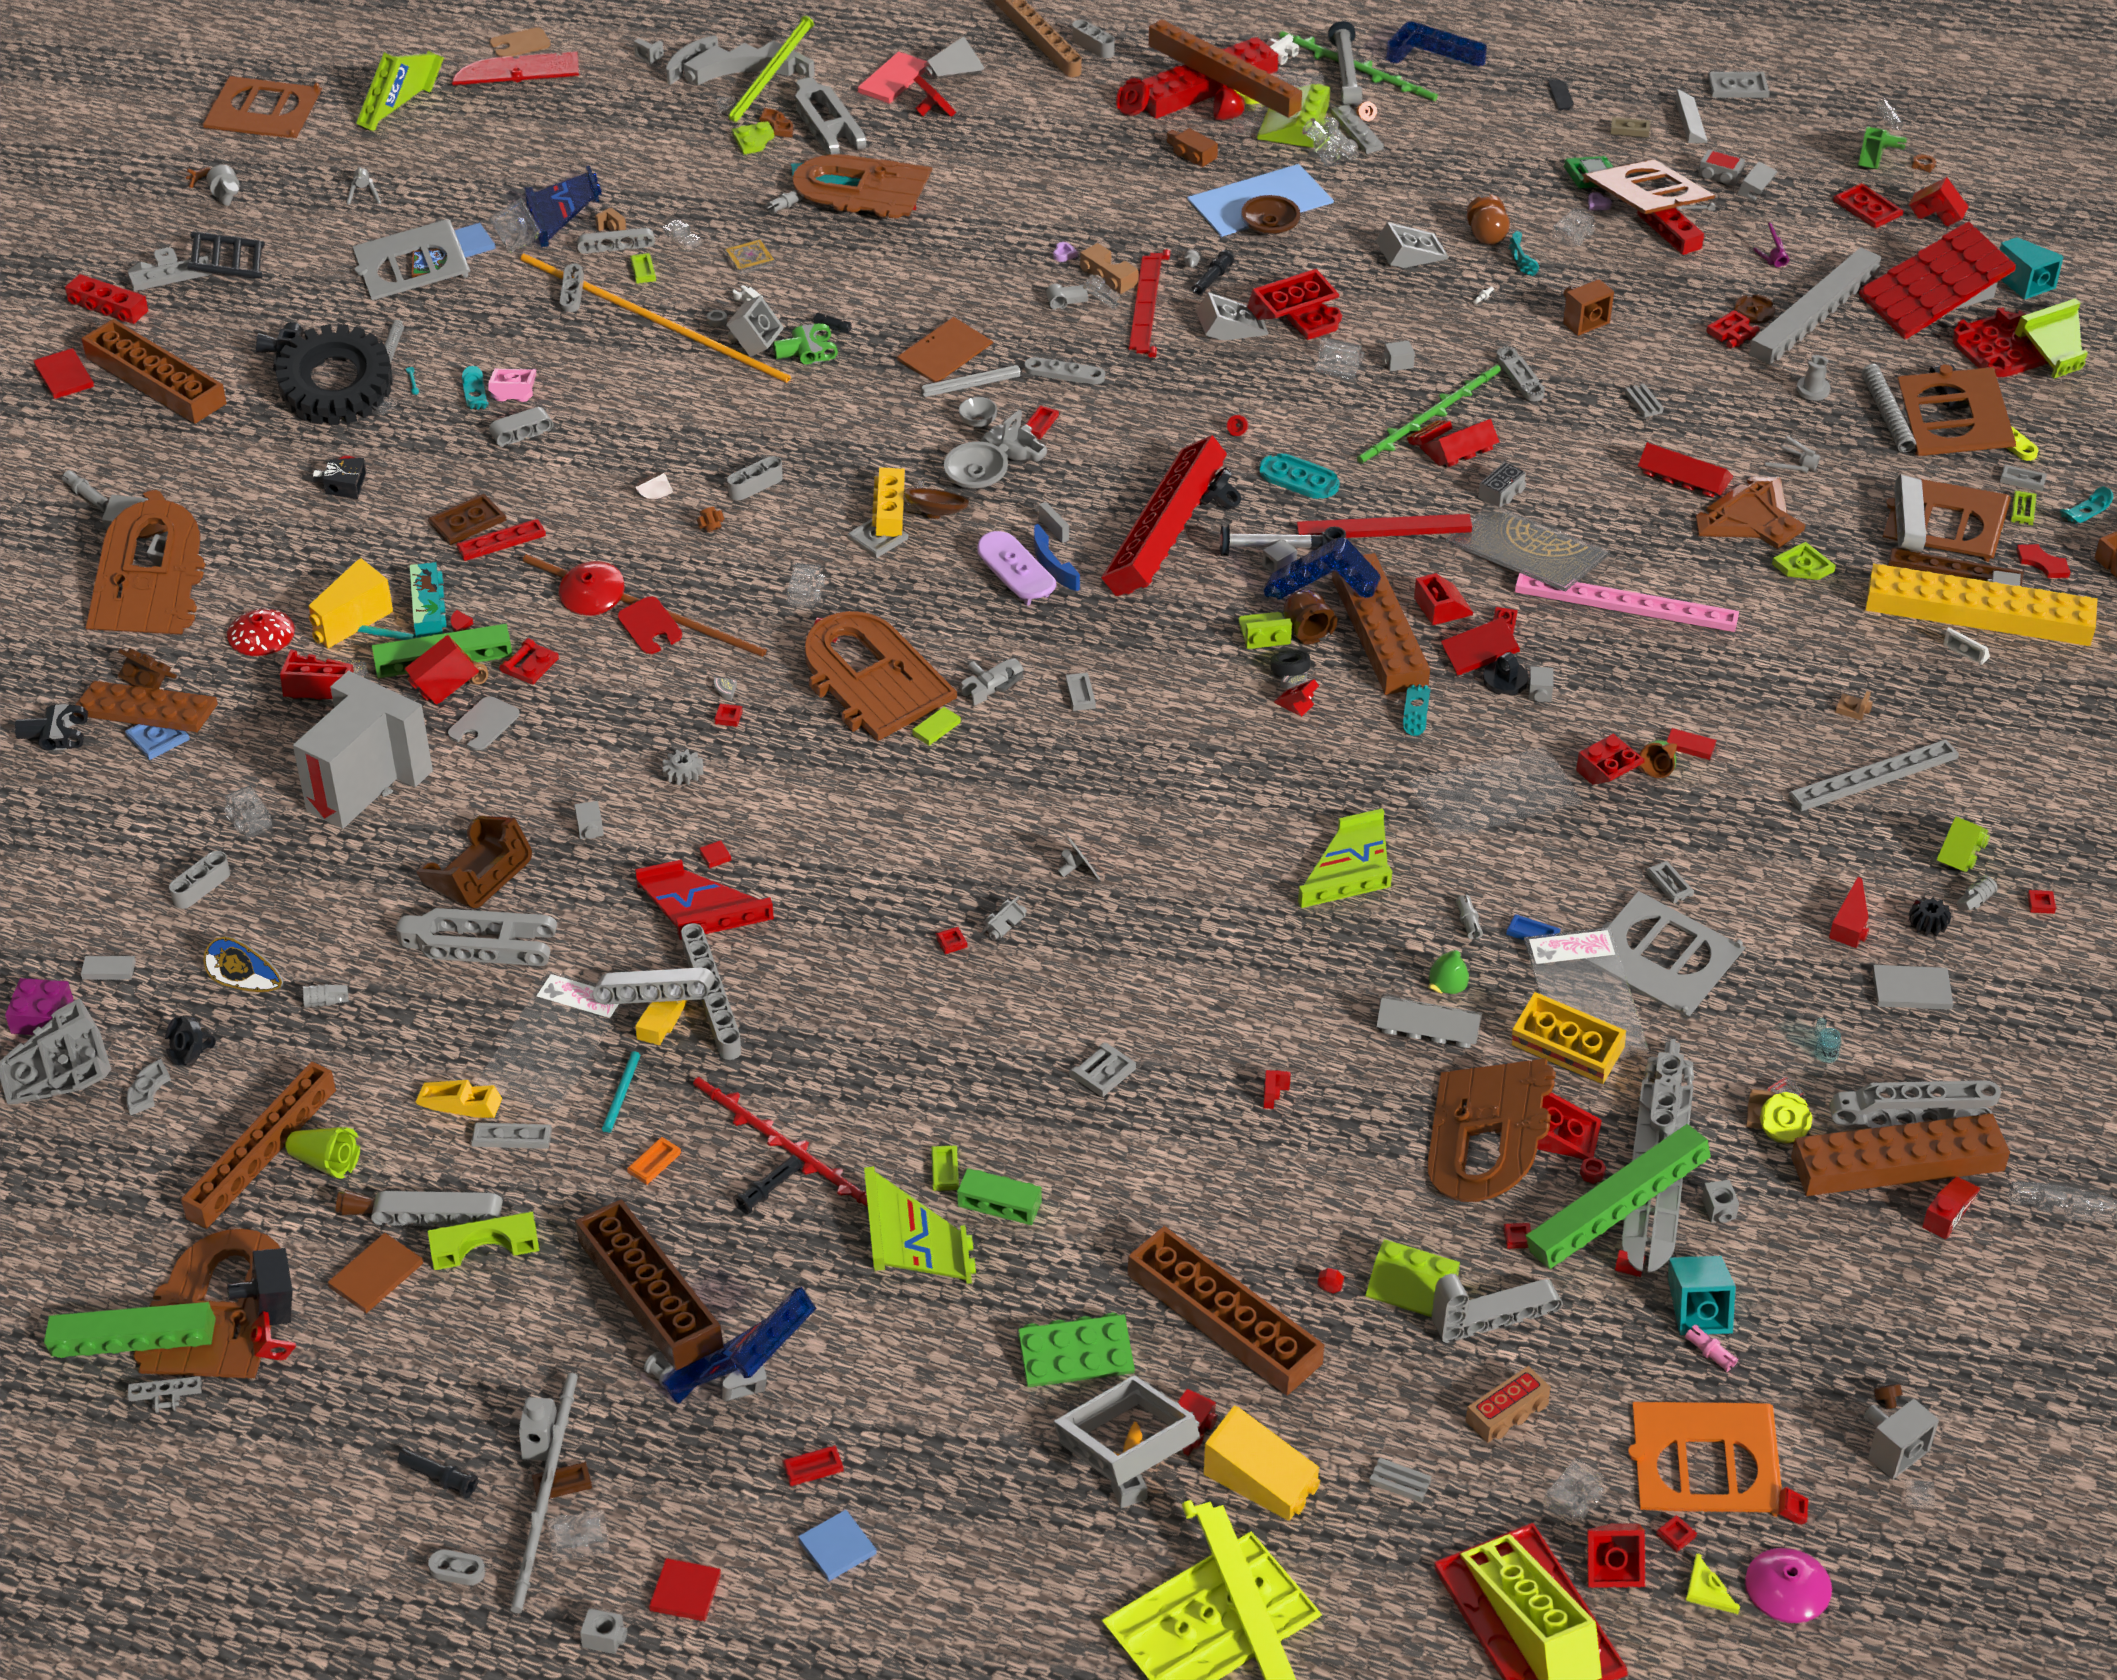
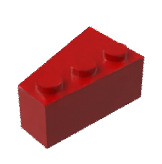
M290 649L280 672L283 697L295 699L314 698L317 700L333 699L330 687L347 671L354 673L353 665L332 659H327L326 662L317 660L316 656L308 654L307 657L297 655L296 650Z

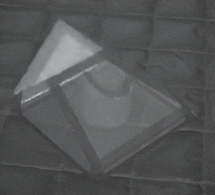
M522 198L517 199L490 218L508 253L534 243L541 233Z

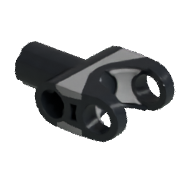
M50 705L46 707L42 719H17L15 721L16 738L39 739V746L43 750L79 748L83 745L84 735L80 731L69 727L75 724H85L88 720V711L79 705ZM73 713H80L84 717H76ZM76 737L79 739V741L73 742L68 738Z

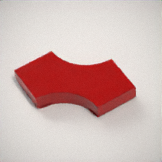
M2039 544L2017 545L2016 551L2021 564L2040 569L2047 578L2070 577L2071 572L2066 558L2049 555L2041 549Z

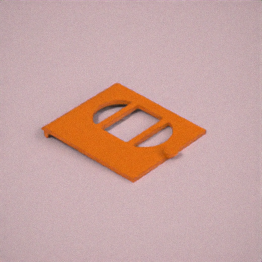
M1633 1402L1635 1444L1629 1447L1628 1454L1632 1460L1637 1461L1640 1510L1772 1512V1516H1779V1499L1782 1485L1773 1405L1768 1403ZM1686 1442L1724 1443L1728 1495L1690 1493ZM1672 1443L1677 1444L1680 1493L1668 1487L1661 1479L1657 1470V1460L1660 1453ZM1733 1444H1737L1748 1451L1757 1466L1755 1482L1748 1490L1741 1494L1738 1493Z

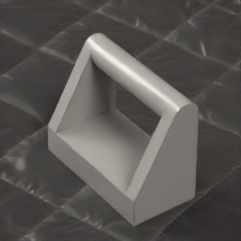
M760 1353L747 1357L723 1381L722 1400L729 1401L765 1391L767 1376Z

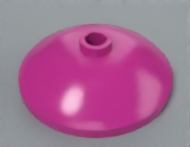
M1791 1548L1770 1549L1755 1557L1747 1569L1745 1586L1751 1601L1761 1612L1775 1620L1787 1623L1810 1621L1822 1614L1830 1602L1832 1585L1827 1571L1816 1559L1802 1551Z

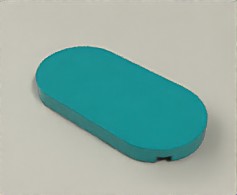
M1279 453L1273 457L1268 455L1260 462V475L1265 481L1304 496L1323 499L1333 496L1339 490L1340 481L1334 471L1295 456Z

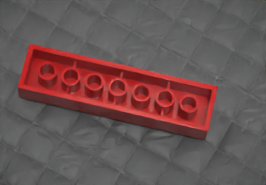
M1258 37L1250 38L1244 42L1222 49L1269 74L1278 72L1279 54ZM1183 64L1142 80L1148 85L1150 92L1148 104L1144 110L1157 119L1214 97L1219 89L1229 87Z

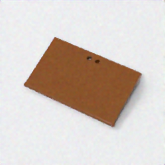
M952 317L898 355L897 360L921 376L936 383L943 380L994 342L957 318Z

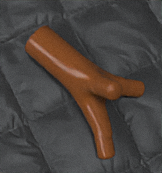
M206 167L193 171L188 168L187 172L191 175L186 176V179H192L189 188H193L197 180L207 176L211 169Z

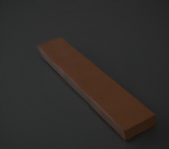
M1891 548L1888 566L1982 581L1992 579L1993 571L2020 574V586H2022L2024 574L2023 571L1896 548Z

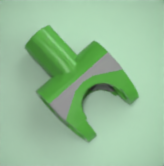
M825 324L799 326L792 331L791 339L773 341L776 359L799 356L801 362L805 365L834 359L837 356L838 350L834 343L827 342L831 337V331ZM821 330L827 331V333L823 336L817 335V333ZM827 349H833L832 353L824 354Z

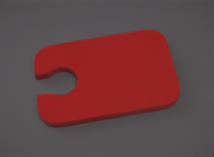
M654 596L645 597L618 613L620 623L639 648L646 654L661 651L659 644L653 641V638L658 634H665L671 645L680 641L683 636L680 627L661 602Z

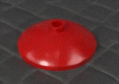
M602 561L585 562L572 568L562 578L559 585V597L563 606L573 613L586 616L599 615L610 610L620 601L624 593L625 583L621 572L612 564Z

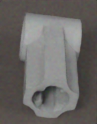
M1052 284L1046 289V295L1053 310H1057L1056 308L1064 309L1067 304L1088 301L1086 285L1062 287L1059 284Z

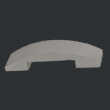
M717 36L702 38L679 50L668 62L666 68L667 84L671 85L682 77L684 63L713 46H718Z

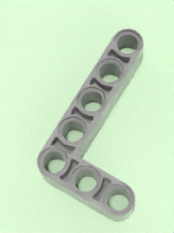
M1448 1274L1440 1278L1436 1283L1432 1321L1443 1342L1449 1343L1451 1339L1459 1340L1473 1336V1333L1476 1332L1484 1333L1498 1329V1326L1503 1324L1508 1326L1522 1322L1524 1318L1533 1319L1547 1315V1312L1552 1310L1557 1312L1562 1307L1563 1302L1549 1279L1535 1281L1469 1300V1296L1456 1274Z

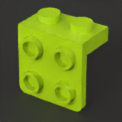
M1281 612L1239 617V625L1247 649L1291 644V619H1284Z

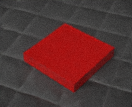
M666 1558L649 1605L650 1611L705 1622L721 1576V1569Z

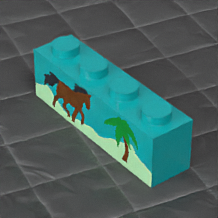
M436 562L410 565L413 620L416 638L443 634V628L447 627L446 615L442 614L446 613L445 602L440 600L445 598L443 585H439L443 584L442 571L437 570Z

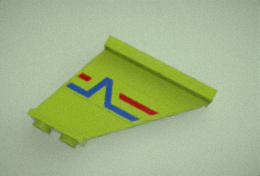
M1383 808L1339 818L1337 834L1305 884L1299 886L1298 903L1301 908L1391 887L1392 870L1387 864Z
M874 1166L864 1167L874 1270H885V1266L965 1279L967 1284H971V1274H976L975 1258H969L968 1251L973 1250L972 1235L966 1234V1226H960V1231L875 1172Z

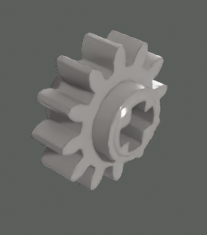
M688 749L684 752L676 750L674 756L667 754L668 760L662 761L663 776L668 777L669 783L676 780L677 785H680L682 782L690 785L691 779L698 781V775H703V759L698 758L697 752L690 755Z

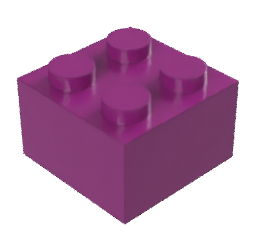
M20 978L5 1014L10 1033L35 1035L33 1031L37 1027L43 1028L53 1019L51 1015L55 1011L74 1001L69 982Z

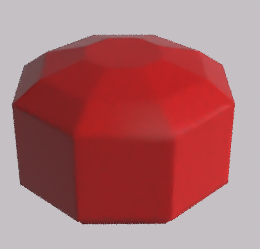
M1594 1157L1583 1160L1580 1167V1175L1583 1180L1592 1184L1601 1182L1606 1173V1166L1603 1161Z
M1327 1268L1320 1271L1317 1285L1323 1291L1337 1293L1342 1290L1344 1276L1338 1270Z

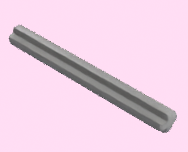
M1018 365L931 383L922 386V394L924 397H930L1021 376V371Z

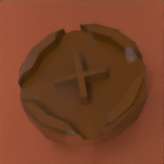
M1758 294L1752 295V297L1744 295L1737 299L1734 310L1750 319L1749 323L1768 322L1775 314L1773 302L1765 296Z

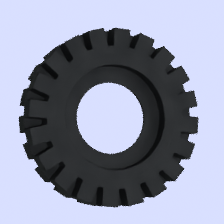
M331 324L321 325L322 334L318 335L314 328L304 331L305 340L297 335L290 340L291 347L285 345L281 350V358L278 357L276 362V377L282 401L285 402L286 407L292 413L296 411L297 417L304 421L311 416L313 424L322 425L325 418L328 417L329 425H340V417L344 416L347 423L357 421V412L363 418L372 415V407L378 410L384 404V398H388L391 393L390 385H393V376L387 349L382 342L378 343V337L371 332L365 335V329L355 326L350 333L349 325L338 324L336 332H332ZM332 358L333 361H346L347 359L356 366L357 376L345 388L326 390L313 382L311 378L312 370L325 363L324 359Z

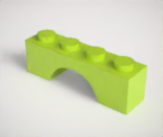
M533 1212L518 1213L506 1217L428 1230L434 1270L460 1266L463 1258L470 1250L484 1244L501 1245L507 1248L513 1256L539 1251Z

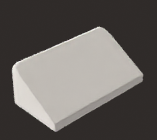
M1951 628L1947 629L1943 643L1945 647L1980 665L1990 657L1987 647Z

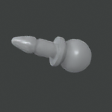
M1195 250L1187 251L1184 255L1185 264L1189 268H1193L1198 264L1200 259L1198 252Z

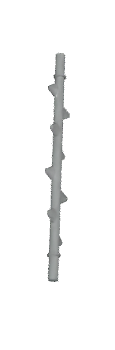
M575 1373L567 1374L563 1394L560 1396L561 1403L556 1423L553 1425V1436L535 1510L532 1512V1523L518 1580L515 1581L516 1589L511 1606V1611L514 1613L522 1612L527 1589L530 1588L529 1580L545 1513L548 1511V1500L565 1429L569 1424L571 1404L574 1403L573 1396L578 1379Z

